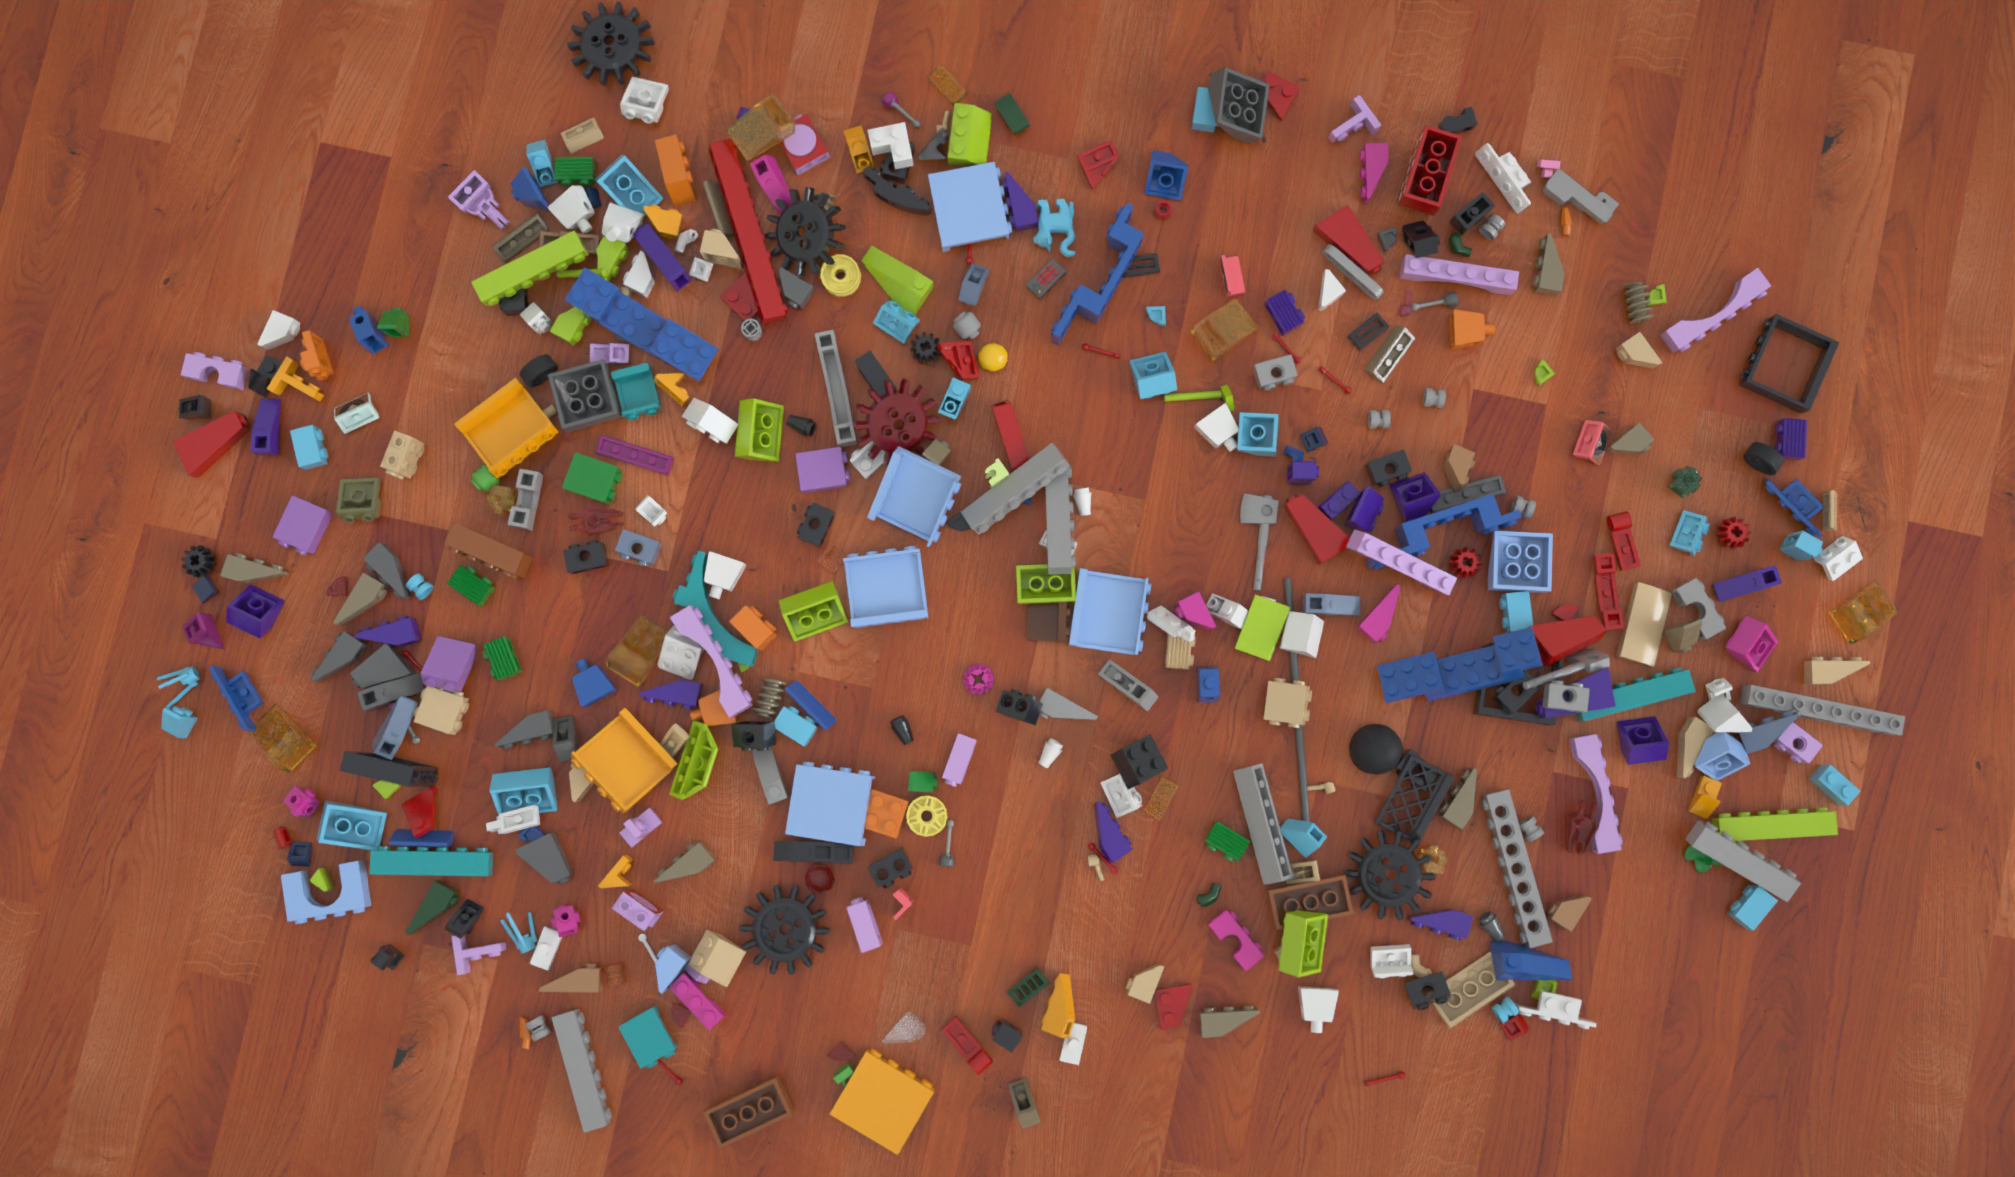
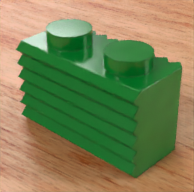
M555 157V180L561 186L570 187L572 184H579L580 186L587 187L592 183L596 184L594 180L596 179V161L593 157Z
M459 565L447 584L476 605L482 607L495 590V587L491 585L493 582L485 576L479 577L476 574L477 570L470 565L466 567Z
M503 636L483 645L485 648L483 655L486 661H490L492 667L489 670L494 679L503 681L523 673L509 637Z
M1218 821L1214 822L1204 839L1207 842L1206 847L1214 852L1217 849L1224 853L1223 857L1231 862L1234 859L1240 861L1251 842Z

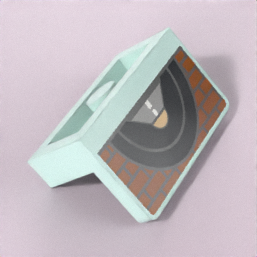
M369 393L334 408V419L344 434L379 418V413L371 403Z

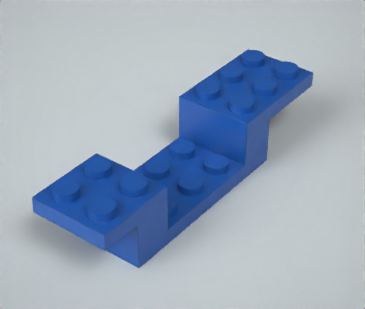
M1126 203L1124 208L1120 207L1116 214L1115 224L1111 223L1107 230V246L1120 253L1117 259V267L1113 266L1108 275V283H1103L1099 291L1100 294L1081 284L1078 289L1074 288L1070 295L1069 306L1065 304L1061 311L1060 322L1056 321L1051 329L1052 343L1059 346L1076 314L1097 324L1125 271H1127L1132 259L1142 245L1144 237L1143 232L1128 225L1134 207L1131 204Z
M585 267L565 298L566 302L581 310L583 315L664 364L672 365L698 382L719 350L671 319L667 321L621 293L617 286Z
M1494 494L1402 523L1394 528L1400 550L1418 557L1425 554V550L1430 547L1425 530L1436 526L1437 522L1439 525H1443L1454 520V517H1457L1458 520L1469 515L1475 533L1482 532L1483 535L1498 530L1499 526L1501 529H1505L1517 524L1516 520L1521 518L1522 515L1520 510L1501 516ZM1373 559L1366 561L1367 568H1374V571L1386 566Z
M1530 627L1494 636L1495 645L1441 659H1437L1433 651L1377 665L1386 704L1424 694L1429 702L1524 679L1523 670L1543 666L1533 628Z

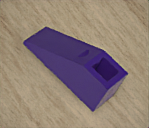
M1005 172V179H1002L1004 191L1007 190L1009 197H1006L1007 208L1012 210V215H1009L1011 227L1015 226L1016 232L1038 228L1035 204L1012 176Z
M261 399L251 433L252 453L259 456H279L281 399Z
M1774 565L1712 585L1718 602L1782 584L1777 567Z
M409 616L399 617L397 622L390 623V621L378 624L379 627L374 629L372 627L363 628L360 630V633L354 635L355 638L403 647L422 641L416 619L409 618Z
M679 680L640 692L639 696L644 697L643 701L655 703V700L658 699L663 700L662 704L674 706L675 702L682 704L681 708L693 710V706L699 707L698 700L701 698L703 684Z
M1098 801L1094 803L1098 844L1100 850L1111 864L1132 850L1130 845L1132 844L1126 835L1123 836L1119 829L1121 827L1115 819L1112 820L1108 813L1110 811L1106 804H1101Z
M1453 909L1410 915L1406 919L1412 921L1411 925L1420 928L1426 925L1430 927L1432 932L1441 934L1444 931L1449 933L1448 937L1460 941L1461 937L1467 939L1474 916Z

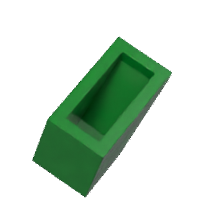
M391 308V311H384L377 329L389 337H409V314L401 308Z
M910 771L908 791L933 792V789H937L938 777H935V773Z

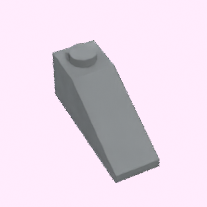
M1110 659L1098 673L1100 677L1147 712L1159 697L1150 687Z
M1049 688L1046 689L1039 701L1043 703L1039 715L1046 719L1051 717L1096 720L1098 717Z
M771 746L767 751H757V748L751 750L768 804L771 805L790 798Z

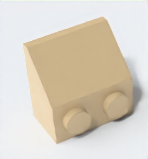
M717 229L705 230L700 248V253L704 260L713 264L743 269L740 258L722 231Z
M706 930L688 965L698 973L727 987L746 951L722 934Z

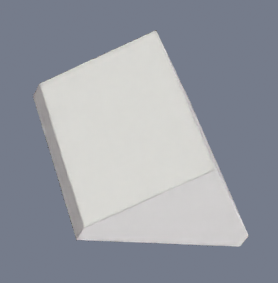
M1289 611L1280 649L1317 658L1324 621L1314 614Z
M1723 694L1715 696L1698 709L1697 713L1714 732H1752L1753 728Z

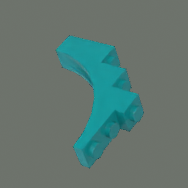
M698 551L697 555L694 554L691 565H693V568L686 578L687 587L679 585V588L674 591V604L685 608L689 605L695 608L698 607L703 615L701 618L703 623L708 624L713 632L711 634L712 638L720 643L723 649L721 653L724 658L728 657L730 661L754 667L759 650L733 636L721 624L712 609L708 599L706 583L704 582L708 554Z

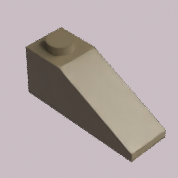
M363 573L333 623L344 626L379 603L380 600L386 597L389 585L387 586L375 577Z
M1701 619L1679 623L1663 631L1672 652L1680 651V653H1684L1692 649L1691 645L1696 644L1702 626Z

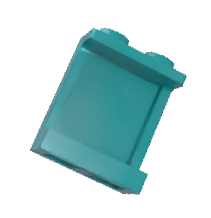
M648 363L611 372L622 409L621 415L624 419L629 421L636 420L640 415L646 414L651 416L657 414V411L662 410L656 384L654 383L652 368Z
M657 1005L618 1027L640 1069L645 1066L648 1069L658 1063L657 1059L662 1056L665 1059L675 1054L674 1050L678 1047L677 1043L674 1044L658 1014L660 1010Z

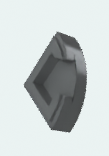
M1396 226L1377 234L1383 251H1387L1394 244L1397 236Z

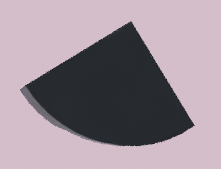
M961 512L946 522L951 528L958 531L971 529Z

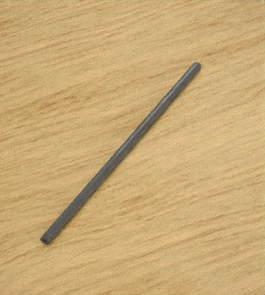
M1284 578L1285 603L1291 607L1290 611L1294 612L1291 578ZM1289 651L1291 682L1293 684V680L1299 681L1297 653ZM1300 725L1299 728H1295L1301 813L1302 821L1310 822L1303 725Z

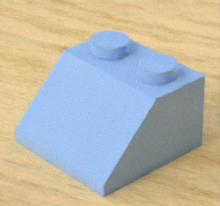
M1717 732L1705 740L1695 762V767L1718 781L1751 763L1742 743L1726 732Z
M676 944L663 947L656 956L659 958L655 965L658 989L661 994L670 989L669 987L677 980L691 959V956Z

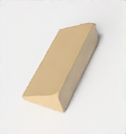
M595 117L561 133L570 153H574L604 138Z
M1835 490L1824 492L1822 504L1824 505V508H1822L1823 531H1837V493Z

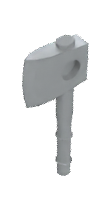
M1244 493L1240 510L1241 523L1260 524L1253 590L1261 591L1269 524H1276L1278 500H1274L1272 496L1264 495L1261 497Z
M1594 648L1572 654L1565 658L1572 665L1537 678H1531V680L1523 682V687L1527 690L1581 670L1589 673L1610 666V657L1606 653H1602Z

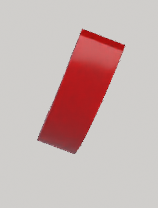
M1614 553L1594 555L1596 599L1601 622L1606 630L1625 629L1623 611L1619 608L1615 580L1617 569Z

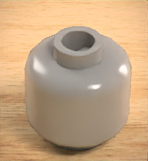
M963 311L953 320L955 322L953 328L962 339L970 338L972 340L980 333L978 329L981 327V323L972 312L966 313Z

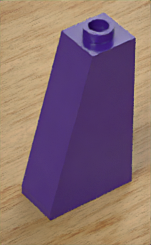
M648 223L637 228L633 236L677 292L692 281L685 269Z
M1608 668L1600 669L1572 682L1583 684V688L1590 689L1587 711L1616 707ZM1564 691L1562 697L1565 701H1568L1570 695L1567 691ZM1543 697L1537 699L1536 710L1541 719L1579 713L1542 708Z

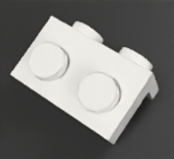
M1841 536L1822 550L1817 558L1814 557V561L1823 566L1827 578L1831 581L1836 580L1863 559L1856 541Z
M1410 944L1370 947V968L1374 977L1386 978L1413 975Z

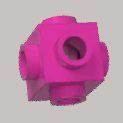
M296 785L283 800L293 815L307 818L312 815L321 803L315 797L316 793L312 790Z
M561 905L556 908L557 910H553L554 917L550 918L553 929L557 928L559 938L578 933L577 923L580 922L578 910H573V905Z

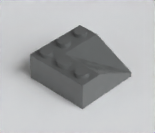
M1226 67L1212 72L1209 95L1215 124L1233 138L1246 143L1262 139L1270 84Z
M604 359L548 374L561 427L565 432L569 433L622 418L609 365Z

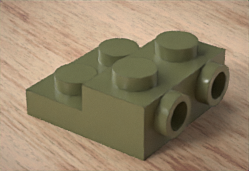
M376 477L340 480L336 509L339 518L346 523H353L355 519L372 522L374 518H379L381 500L379 499L380 479Z

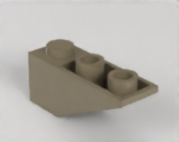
M1547 233L1539 242L1541 253L1536 260L1538 271L1537 275L1535 274L1532 285L1535 286V293L1557 296L1562 292L1565 273L1552 234Z
M236 553L235 556L227 554L220 574L222 577L242 583L257 582L289 575L288 572L283 571L284 567L275 564L269 567L265 565V561L256 558L253 561L247 560L248 556Z
M1476 768L1466 769L1460 777L1462 781L1458 786L1455 785L1450 792L1451 798L1448 802L1445 801L1439 809L1441 812L1439 817L1457 829L1463 830L1473 814Z
M694 842L687 848L688 852L684 856L680 854L671 861L673 863L668 869L664 867L656 874L658 878L654 881L658 883L701 873L717 859L703 842L698 844Z
M1243 1005L1242 1009H1235V1006H1224L1223 1010H1215V1007L1203 1008V1011H1199L1200 1035L1202 1038L1222 1037L1258 1015L1260 1010L1254 1008V1005Z

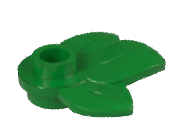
M1691 845L1685 850L1684 858L1694 860L1695 868L1699 873L1709 870L1712 864L1716 866L1722 865Z

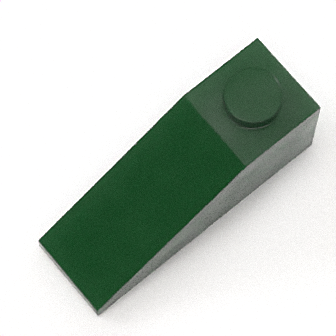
M441 880L434 881L405 934H414L451 907H454L459 900L458 894L460 891Z

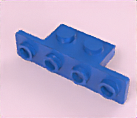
M1767 477L1764 487L1772 495L1776 493L1780 497L1778 500L1784 508L1789 507L1793 511L1792 516L1798 522L1803 521L1807 525L1805 529L1812 536L1817 535L1819 538L1823 536L1822 532L1809 519L1824 508V505L1797 478L1780 490Z
M210 666L211 677L221 688V695L229 702V709L237 716L238 725L243 730L256 731L257 728L249 714L263 705L264 702L247 672L242 671L229 680L221 667Z

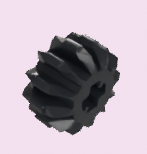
M923 332L922 338L917 334L915 336L917 341L911 340V344L914 347L910 348V352L914 353L912 355L913 359L919 357L918 363L921 364L925 360L926 365H929V359L936 362L935 356H941L940 351L937 349V343L940 340L938 337L933 339V333H930L927 337L926 332ZM929 345L930 350L926 349L924 352L922 347Z
M198 545V547L190 546V551H184L187 556L186 558H181L182 561H185L181 567L187 569L186 573L188 575L193 574V577L199 578L200 575L207 576V571L214 572L211 566L217 565L216 562L212 561L216 556L211 554L212 550L210 548Z

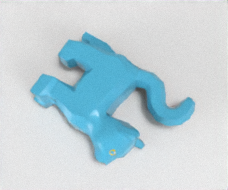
M1057 199L1056 207L1059 208V213H1050L1047 200H1038L1037 210L1040 211L1038 220L1039 231L1033 237V242L1040 247L1047 248L1048 252H1050L1052 244L1050 233L1067 234V238L1060 245V251L1066 257L1074 256L1075 251L1068 250L1067 248L1075 239L1073 230V202L1066 203L1065 199Z

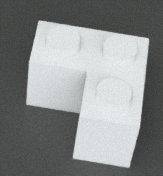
M905 122L868 130L873 155L892 152L895 169L914 166Z
M696 398L692 399L682 415L687 420L686 424L695 430L697 429L703 434L705 432L709 433V438L716 443L722 441L727 444L739 425L710 404Z

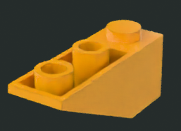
M1059 973L1054 982L1053 994L1048 1000L1047 1012L1042 1018L1041 1030L1060 1038H1069L1075 1022L1071 978L1069 974Z

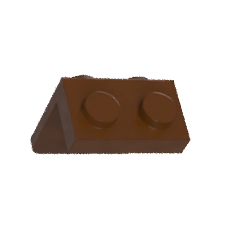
M1067 602L1029 603L1027 639L1030 641L1065 642L1066 637L1070 635V625H1066V618H1070V606H1067Z

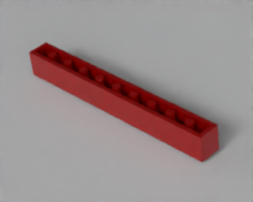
M732 138L711 142L708 152L761 325L782 321L787 313V307L785 302L782 303L780 297L782 296L781 287L775 281L776 271L774 267H771V255L764 245L766 242L765 235L759 229L760 219L758 214L755 215L753 209L755 208L753 197H750L748 193L749 183L743 177L744 167L737 157L739 155L738 147L736 144H733Z

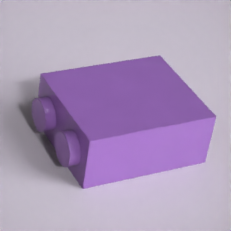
M841 447L795 453L800 490L803 494L848 487L847 482L850 481L849 470H845V463H848L846 451L843 452Z
M292 495L273 538L278 539V544L287 548L290 545L296 547L295 551L306 555L307 552L315 554L333 512Z
M437 636L420 673L423 684L432 688L438 687L449 692L461 693L477 657L475 644Z

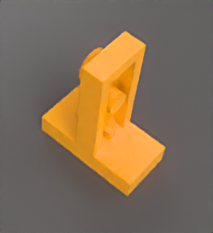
M286 356L267 389L281 396L286 386L290 384L321 402L324 395L318 392L320 388L311 383L308 386L302 383L304 379L294 374L300 364Z

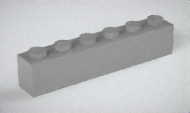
M1051 443L962 510L961 513L971 529L980 535L986 532L994 523L1002 520L1011 510L1018 508L1027 498H1031L1039 489L1047 486L1056 476L1063 474L1070 465L1061 451Z
M1068 467L1063 474L1056 476L1045 486L1048 575L1071 574L1072 567H1075V556H1071V549H1075V541L1070 535V531H1074V520H1070V513H1073V502H1069V496H1072V484H1068V478H1072V467Z
M1263 763L1234 770L1235 782L1263 884L1277 883L1293 878Z
M1699 820L1685 838L1692 847L1786 902L1789 901L1801 885L1795 878L1797 875L1786 868L1784 871L1776 861L1772 859L1767 861L1762 853L1754 850V852L1750 851L1749 846L1740 840L1738 842L1733 841V837L1727 832L1723 831L1720 833L1716 831L1718 828L1710 822L1705 824Z
M579 1008L555 1015L551 1018L583 1132L586 1133L605 1127L611 1123L612 1114L610 1108L606 1107V1092L604 1088L601 1089L599 1082L601 1081L600 1071L595 1068L594 1064L596 1061L595 1053L593 1050H590V1036L588 1031H585L583 1025L585 1023L584 1015L579 1011Z

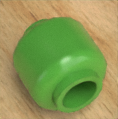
M486 464L481 465L472 473L473 479L471 482L480 492H489L500 483V479H497L488 470L489 468Z

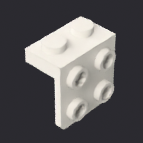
M673 626L665 635L658 667L692 680L704 648L691 638L679 634L676 627Z

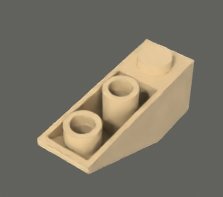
M1811 657V661H1804V685L1833 684L1869 665L1870 661H1862V657H1850V661H1843V657H1830V661H1824V657Z
M1688 717L1678 734L1677 778L1686 779V777L1693 773V766L1705 740L1713 736V729L1697 717Z

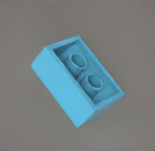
M551 767L492 775L490 793L498 815L532 805L538 806L539 813L557 811L556 785Z

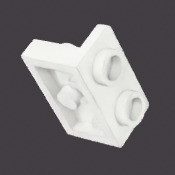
M873 442L866 444L861 450L857 449L854 451L850 459L851 464L866 480L885 464L883 462L885 451L883 450L879 452L874 460L868 457V452L874 446Z
M1120 774L1101 782L1116 818L1143 806L1141 803L1142 798L1136 792L1135 787L1128 789Z

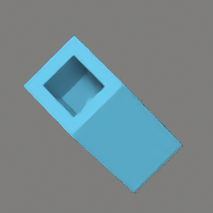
M541 140L527 144V157L539 187L558 183L555 180V168L546 141Z
M953 378L938 413L956 420L965 405L971 391V385Z
M175 706L173 708L164 707L161 729L177 738H187L198 718L192 715L193 711L185 707L181 709Z
M1287 818L1280 827L1282 835L1305 858L1317 850L1327 838L1312 822Z

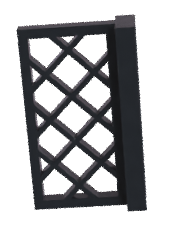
M1411 754L1378 814L1375 823L1397 833L1398 830H1401L1400 823L1410 821L1412 828L1409 834L1403 832V837L1410 840L1411 843L1416 839L1421 841L1455 779L1454 774ZM1415 761L1421 764L1423 771L1411 774L1409 767ZM1435 771L1441 774L1438 781L1429 783L1426 773ZM1424 774L1427 784L1416 787L1413 777ZM1411 778L1414 788L1402 791L1400 785L1402 780ZM1428 787L1430 791L1429 797L1420 800L1417 790ZM1415 791L1418 801L1407 804L1404 794ZM1402 795L1404 805L1393 808L1391 802L1393 797ZM1419 804L1421 808L1420 814L1411 817L1408 807ZM1406 808L1409 818L1397 820L1395 811ZM1392 812L1395 822L1386 823L1381 819L1384 814Z

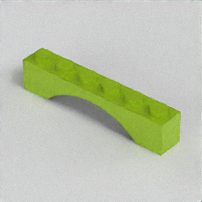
M605 235L596 249L598 269H606V276L600 277L611 282L612 278L617 276L621 262L625 261L628 257L629 248L619 240L609 241ZM573 307L557 317L550 332L574 346L576 342L578 343L581 340L584 327L588 326L592 319L583 315L582 311L578 308Z

